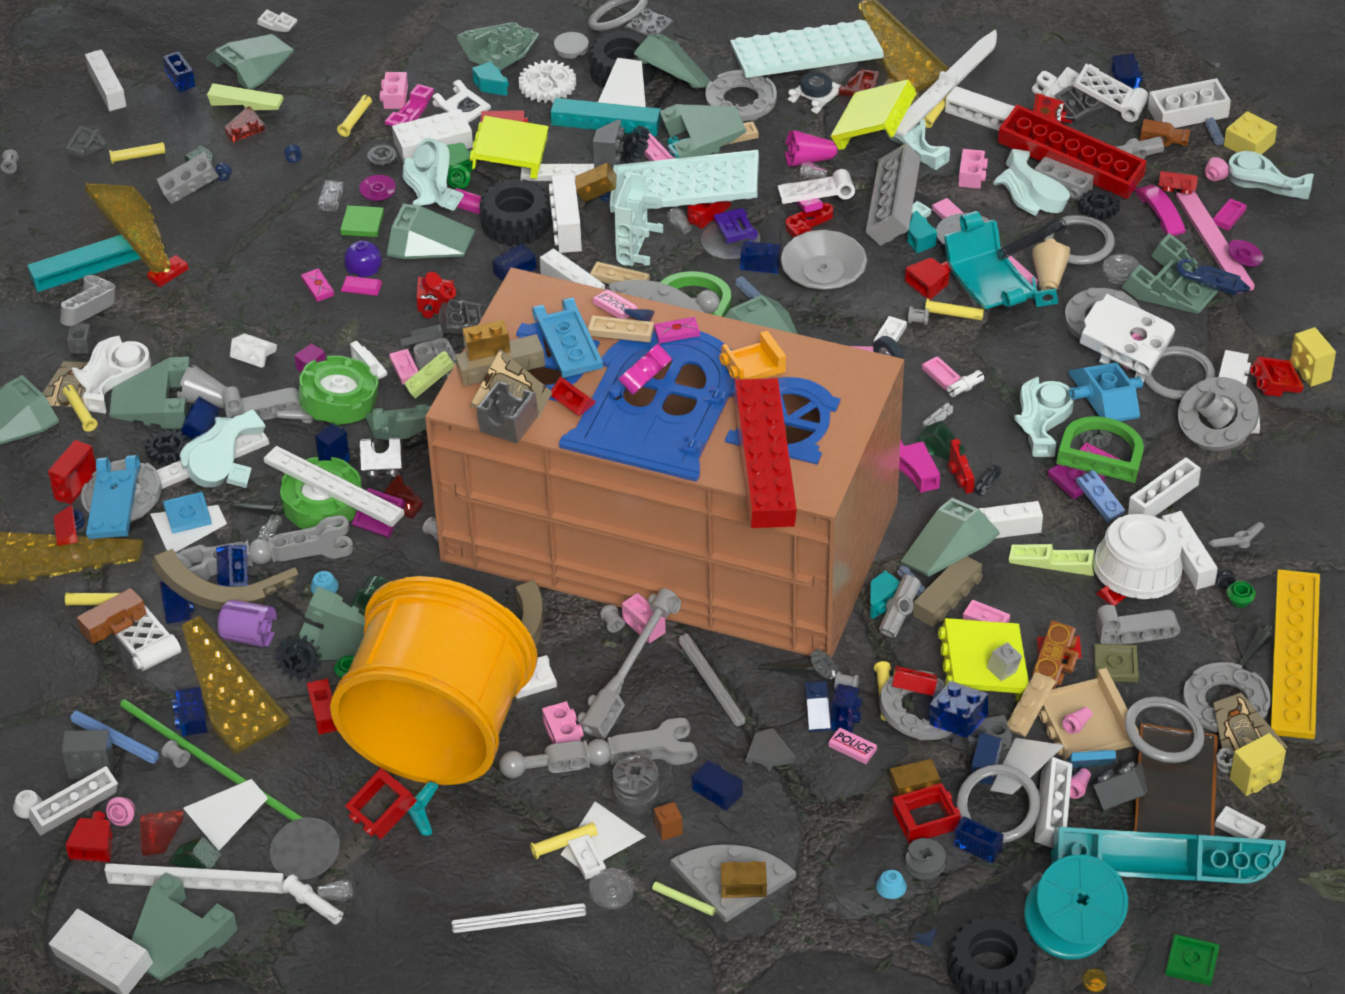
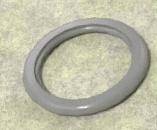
M610 0L593 12L588 20V26L595 31H604L623 25L640 14L647 6L648 0H639L636 7L617 19L597 23V20L611 8L628 1H633Z
M1085 215L1062 217L1066 225H1088L1098 229L1105 237V245L1101 251L1087 256L1070 254L1068 263L1074 265L1093 264L1105 259L1112 252L1115 238L1105 223ZM1054 233L1051 234V235L1048 236V237H1045V238H1044V242H1045L1046 239H1049V238L1053 239Z
M1169 346L1161 356V358L1172 355L1189 357L1204 367L1206 371L1205 380L1216 377L1211 361L1201 352L1192 348ZM1152 374L1146 375L1144 380L1152 391L1165 398L1182 400L1188 391L1172 390L1161 386L1153 379Z
M1147 697L1135 702L1125 715V729L1130 741L1144 755L1164 763L1185 762L1194 758L1204 745V730L1199 718L1188 707L1176 700L1166 697ZM1150 707L1170 709L1184 717L1191 725L1194 732L1193 743L1187 750L1182 752L1170 753L1158 750L1147 744L1139 736L1135 727L1137 715L1143 709Z
M996 764L980 768L967 777L958 792L956 806L961 814L960 821L970 834L980 840L1000 844L1021 838L1033 827L1040 813L1041 802L1039 791L1027 774L1009 765ZM992 775H1006L1016 779L1026 789L1029 797V811L1023 822L1015 829L1002 833L989 832L980 828L971 819L967 806L968 796L975 784L983 778Z

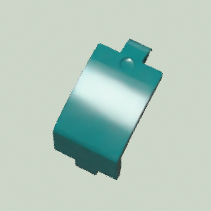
M978 211L961 215L959 218L961 230L944 236L948 266L957 280L984 309L1000 304L1011 307L1025 302L1028 295L1035 293V288L1008 258L1004 260L998 258L997 252L1001 249L997 222L995 220L982 221Z

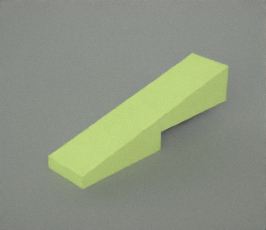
M212 84L207 93L211 106L244 105L245 110H278L284 99L279 94Z
M1052 544L1012 545L1009 563L1094 576L1093 562L1095 552L1094 550H1053Z

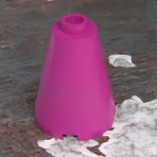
M796 130L789 131L785 145L789 146L788 151H785V157L788 166L794 167L831 160L837 154V145L831 140Z

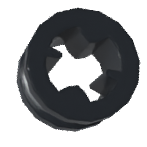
M1224 569L1216 574V581L1221 589H1227L1229 585L1236 582L1232 570Z

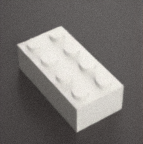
M1216 78L1151 91L1149 94L1148 110L1155 121L1168 122L1174 128L1206 122L1205 120L1211 117L1215 120L1229 117L1231 100Z
M461 109L392 126L394 144L403 163L405 157L413 159L417 146L426 138H433L446 145L464 143L467 149L473 147L472 130Z
M574 174L552 176V184H549V193L553 195L550 196V208L552 209L553 233H557L554 234L555 246H559V253L582 251Z
M78 908L49 943L56 957L117 994H129L153 964L146 949Z

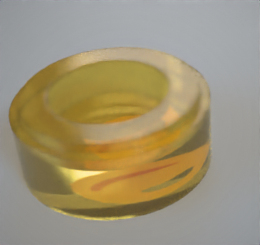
M1089 969L1085 972L1083 985L1088 991L1100 992L1106 987L1107 977L1103 971Z

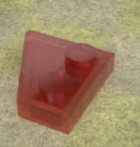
M861 69L848 80L847 85L839 87L838 95L853 96L855 92L875 88L879 78V71Z
M248 106L229 122L224 129L230 140L235 142L265 131V126L253 109Z
M397 475L384 491L385 494L403 499L406 502L403 510L404 516L413 519L423 507L421 498L413 493L410 486H406L403 483L401 476Z
M182 810L140 815L142 856L166 852L184 818Z

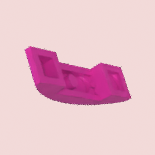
M417 84L410 92V100L398 113L393 112L385 120V124L394 126L417 120L428 105L434 88Z
M1151 184L1135 189V193L1143 203L1147 202L1161 220L1160 227L1166 235L1170 233L1172 236L1185 233L1186 230L1178 211L1169 197L1160 188Z

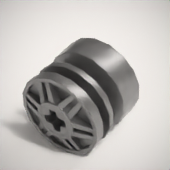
M629 755L620 759L615 764L613 769L614 801L620 809L632 814H641L650 811L656 806L659 800V775L657 765L650 758L642 755Z

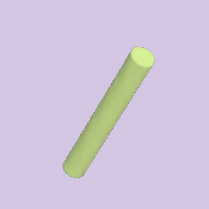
M655 882L653 884L652 890L708 915L713 916L715 913V907L661 883Z

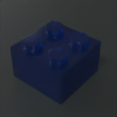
M949 681L929 704V725L968 738L988 715V693L953 681Z

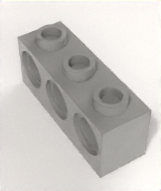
M203 152L161 176L157 181L163 194L172 204L207 183L212 182L219 176L212 162Z
M1044 157L1034 169L1062 184L1069 191L1070 197L1080 201V197H1083V193L1088 194V190L1092 191L1094 175L1053 159Z

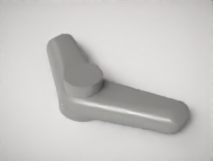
M302 407L300 410H276L274 412L277 418L300 419L303 423H311L313 421V417L305 412Z
M1258 522L1246 531L1235 533L1234 537L1214 539L1209 542V545L1214 548L1238 545L1239 548H1247L1250 546V541L1264 528V524Z

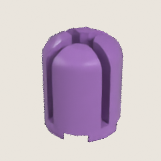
M238 600L227 601L222 606L217 619L219 635L222 639L230 642L258 647L269 646L275 632H271L273 619L277 620L276 610L274 607Z

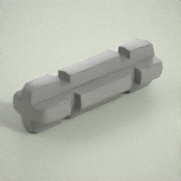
M949 403L941 406V408L922 421L923 429L930 431L946 416L953 413V406Z

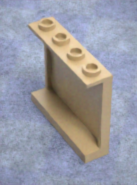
M1107 668L1098 670L1097 679L1052 689L1039 712L1041 723L1046 725L1048 738L1052 739L1054 744L1064 745L1056 753L1058 756H1061L1063 761H1066L1072 752L1115 751L1134 746L1126 733L1124 723L1128 709ZM1083 707H1088L1092 711V717L1083 729L1077 734L1066 732L1062 725L1064 717Z

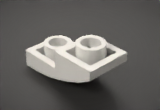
M266 10L258 19L257 24L271 30L289 32L297 23V19L283 12L277 15Z

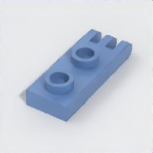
M1094 470L1082 475V477L1076 478V483L1107 523L1124 513L1125 509Z

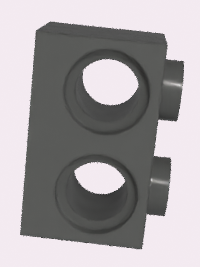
M1005 715L962 723V739L968 756L975 755L980 733L1002 738L1001 751L1011 747L1012 734Z

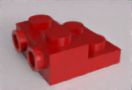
M1161 171L1159 187H1162V191L1173 192V189L1181 190L1180 193L1192 194V191L1196 192L1198 176Z
M1258 356L1251 365L1250 373L1257 379V388L1261 389L1264 395L1281 396L1284 391L1301 393L1304 389L1292 362L1289 360Z

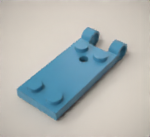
M573 297L562 300L564 311L552 314L546 313L543 304L532 307L534 320L541 329L562 378L603 368V361Z
M138 455L126 456V470L111 471V463L108 457L97 458V474L86 532L88 539L128 536L138 471L140 469Z

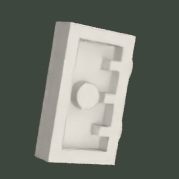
M244 333L232 339L230 357L262 368L265 366L266 357L276 352L277 344Z
M358 341L350 343L352 359L360 360L370 367V372L373 375H377L378 379L387 376V371L370 351H367L364 346L362 347Z
M547 655L538 657L537 666L531 680L516 695V699L557 687Z

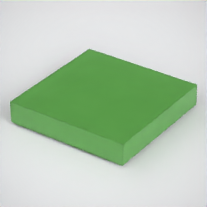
M347 205L341 227V235L378 237L384 208Z

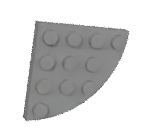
M626 280L609 284L610 291L704 312L688 295L663 283L649 280Z
M724 844L700 847L682 853L670 860V865L708 905L715 907V912L725 923L765 897L722 898L721 863L731 861L766 862L767 896L796 878V871L779 858L764 851L740 845Z

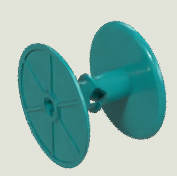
M1081 854L1066 856L1054 862L1030 890L1024 908L1026 927L1035 943L1047 953L1068 960L1085 958L1102 948L1108 938L1119 930L1127 914L1128 895L1119 874L1103 860Z

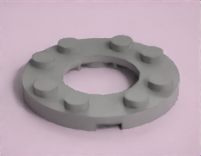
M734 70L722 73L717 76L716 80L710 81L706 87L705 98L707 106L736 107L742 121H755L773 109L776 104L777 91L774 83L768 77L766 79L761 76L745 78L742 70ZM747 87L753 89L758 94V99L754 100V103L751 105L739 107L738 104L733 106L731 102L725 101L724 94L732 88Z
M1089 288L1070 299L1065 309V324L1068 330L1080 340L1082 332L1086 327L1084 323L1086 310L1094 306L1097 301H1102L1106 294L1137 308H1140L1139 305L1123 291L1108 288Z
M1214 377L1195 384L1185 393L1179 404L1178 419L1181 430L1189 441L1191 440L1199 445L1200 448L1206 450L1221 451L1234 448L1246 440V437L1257 426L1259 409L1253 392L1245 384L1232 378ZM1215 391L1220 397L1229 398L1234 402L1238 409L1235 421L1222 429L1206 427L1200 421L1199 411L1196 409L1198 401L1205 394Z
M125 459L111 462V471L126 470ZM140 463L137 482L141 486V491L136 494L130 521L143 517L156 504L161 494L162 484L156 469L149 463ZM97 471L92 474L93 478L88 484H84L81 492V501L88 515H90Z
M1227 662L1211 663L1195 670L1185 683L1183 703L1199 718L1202 726L1208 730L1219 733L1215 709L1209 707L1205 695L1210 688L1220 684L1232 685L1243 691L1247 700L1263 719L1268 714L1270 692L1266 683L1255 672L1250 673L1242 669L1241 665Z
M893 676L882 687L879 698L881 712L888 723L903 734L919 740L942 739L957 731L963 721L965 703L961 693L956 689L953 697H950L949 689L945 687V682L937 678L935 693L931 696L940 703L942 714L930 721H926L925 718L919 720L917 716L906 713V709L902 707L901 700L906 694L914 691L893 687Z

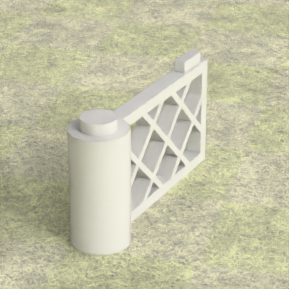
M1085 64L1074 84V87L1120 111L1123 119L1128 122H1134L1138 119L1149 97L1147 91L1143 88L1132 89L1099 71L1098 68L1091 64ZM1092 81H1097L1098 85H1094ZM1080 82H1086V83L1088 84V86H1086V85H1084V84H1082V83H1080ZM1097 90H1102L1104 94H1100ZM1108 90H1113L1114 94H1110ZM1113 99H1118L1120 104L1115 102Z
M844 169L835 171L832 177L778 185L782 204L838 195L842 199H849L855 193L850 174Z
M146 606L147 615L138 621H134L139 622L137 627L130 626L116 634V637L134 657L132 661L136 669H141L142 671L181 653L180 645L175 636L166 631ZM143 623H153L151 628L142 627ZM125 632H134L133 637H127L124 634ZM139 633H148L147 638L138 637ZM153 634H162V635H163L162 637H160V638H158V639H153V638H152ZM135 643L144 644L136 650L133 648Z

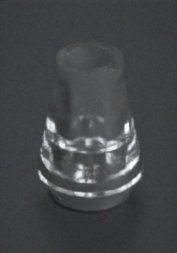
M802 161L799 176H803L805 179L825 178L827 169L809 161Z
M675 207L668 212L667 218L669 223L683 234L691 231L692 226L689 224L682 209Z
M341 879L319 886L318 895L323 899L347 901V899L353 896L352 883L350 880Z

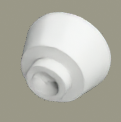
M24 790L16 796L13 805L14 813L18 817L28 819L30 808L43 802V800L34 791Z

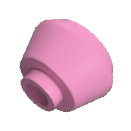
M1217 157L1209 159L1205 168L1206 177L1211 181L1226 179L1229 175L1227 163Z
M113 798L106 806L107 817L116 826H126L133 820L135 805L128 798Z

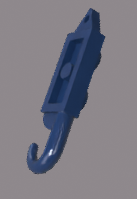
M1187 258L1181 259L1177 263L1176 269L1180 276L1199 282L1201 285L1233 295L1250 291V287L1239 275L1207 265L1199 266L1194 273L1186 271L1182 265L1191 262V259Z

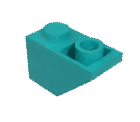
M491 61L472 68L473 82L481 92L503 96L508 95V80L502 76L499 68L495 67Z
M917 210L910 221L907 243L916 253L935 247L938 234L936 229Z
M884 571L871 581L870 617L872 619L886 612L887 601L894 597L900 581L887 571Z

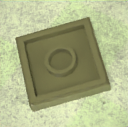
M1094 644L1095 679H1097L1099 669L1107 668L1113 682H1138L1137 645Z

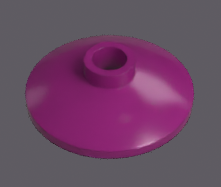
M373 175L364 179L359 189L364 198L379 201L387 199L395 193L396 183L388 176Z
M1232 240L1227 246L1230 256L1241 264L1258 266L1263 261L1262 252L1250 242Z

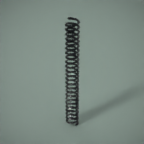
M1058 218L1048 225L999 249L997 252L998 258L1004 260L1014 255V253L1058 232V230L1066 227L1065 220Z

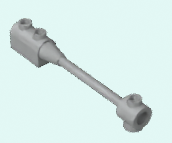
M661 588L658 594L650 595L648 602L650 609L654 613L617 675L597 695L590 696L588 700L590 708L587 713L581 712L579 714L578 723L581 725L582 731L588 735L605 740L625 706L619 696L625 676L660 617L667 618L670 613L677 614L679 612L681 600L671 590Z

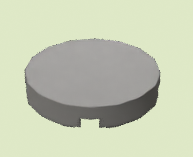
M578 32L563 33L554 41V50L557 51L559 56L574 59L580 54L583 56L589 48L587 37Z

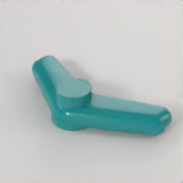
M428 782L415 796L417 802L408 810L412 820L423 836H430L432 834L425 808L438 789V784Z

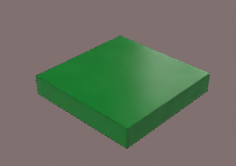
M1174 934L1165 975L1211 986L1220 944Z

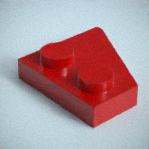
M957 438L951 440L950 459L947 465L949 472L956 477L958 486L962 487L965 493L968 494L974 492V475L969 467L966 456H960L959 445L961 443Z

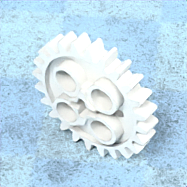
M542 60L541 64L534 62V66L528 65V69L524 68L519 77L521 93L525 94L526 98L531 97V100L537 99V102L544 100V103H547L550 100L554 103L555 98H567V94L571 95V90H575L576 76L573 73V69H569V65L564 67V63L557 64V61L551 63L548 60L547 63H544Z

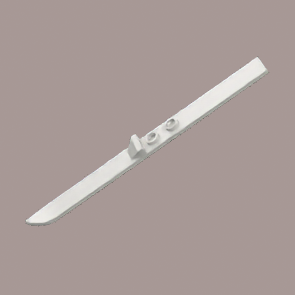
M996 30L980 39L947 72H940L939 79L908 108L895 132L896 134L904 137L994 50L997 40Z

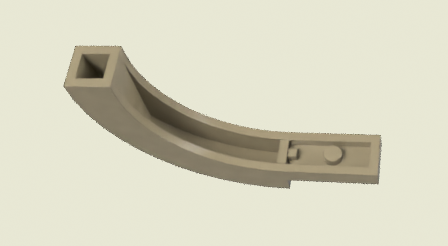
M173 549L155 555L151 563L159 577L177 594L195 604L221 610L222 606L230 600L263 604L265 597L274 594L277 589L282 587L286 589L293 586L299 575L294 567L252 585L226 587L210 583L196 576L183 565Z
M531 580L516 586L515 591L516 601L523 613L521 622L527 628L535 646H537L543 629V606L539 588L536 582Z

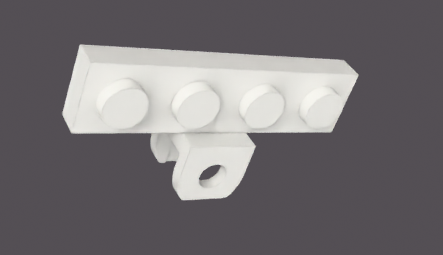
M1067 67L1057 79L1051 73L1042 71L1037 77V82L1032 87V91L1035 94L1039 93L1055 98L1054 95L1068 86H1073L1080 74Z

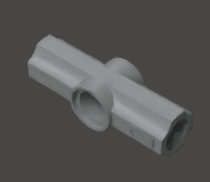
M1161 137L1143 141L1132 138L1125 145L1116 147L1142 159H1145L1147 155L1164 151Z
M904 575L894 597L887 601V612L879 627L883 635L896 638L906 615L913 611V600L921 585L917 578Z

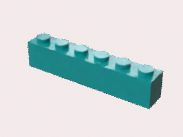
M555 98L551 109V125L597 130L616 120H621V128H624V133H630L637 126H643L650 131L652 136H657L661 124V109Z
M131 231L27 266L30 279L36 291L40 292L142 259L144 254L139 238L135 231Z

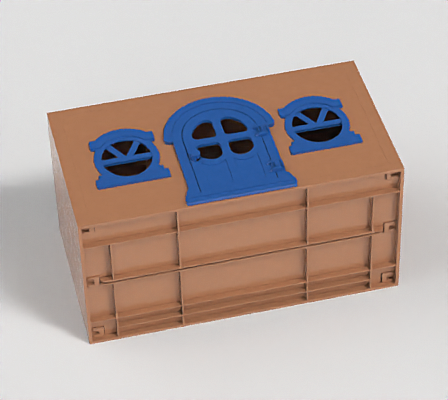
M510 268L478 325L504 320L509 333V341L537 334L544 350L545 366L527 371L551 390L562 376L541 329L534 320L532 307L543 304L546 313L552 314L564 311L562 300L573 297L587 329L589 328L592 315L617 317L593 304V297L606 291L605 289ZM614 292L636 305L637 309L655 311L650 321L654 322V324L695 317L700 330V336L665 343L658 342L655 330L650 342L591 336L603 361V368L565 377L564 379L588 395L596 403L578 416L550 396L540 417L536 418L518 443L480 432L476 407H470L482 382L463 386L455 364L425 416L440 561L525 583L534 580L537 586L622 607L624 601L637 593L649 601L651 594H658L661 588H666L680 598L681 608L677 614L670 613L665 619L810 656L816 649L824 650L827 655H830L831 658L833 657L897 506L904 359ZM632 317L626 318V319H630V320H636V319H634V318H632ZM764 331L770 333L786 355V372L767 378H778L797 507L795 527H750L733 397L735 379L731 378L728 369L721 364L719 358L722 345L726 344L731 351L760 342V333ZM659 344L672 360L632 395L618 379L655 345Z

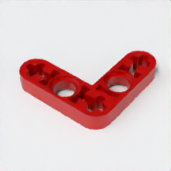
M822 203V209L807 213L802 211L786 219V231L793 238L812 231L811 227L832 219L833 206L829 203ZM806 217H813L814 219L808 220V219H805V218H806Z

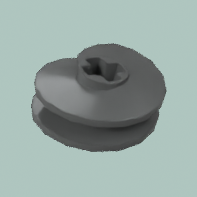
M927 838L914 840L909 845L906 854V870L917 879H934L944 871L946 852L937 841Z

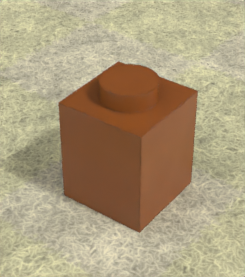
M675 802L654 808V825L662 841L683 834L682 816Z

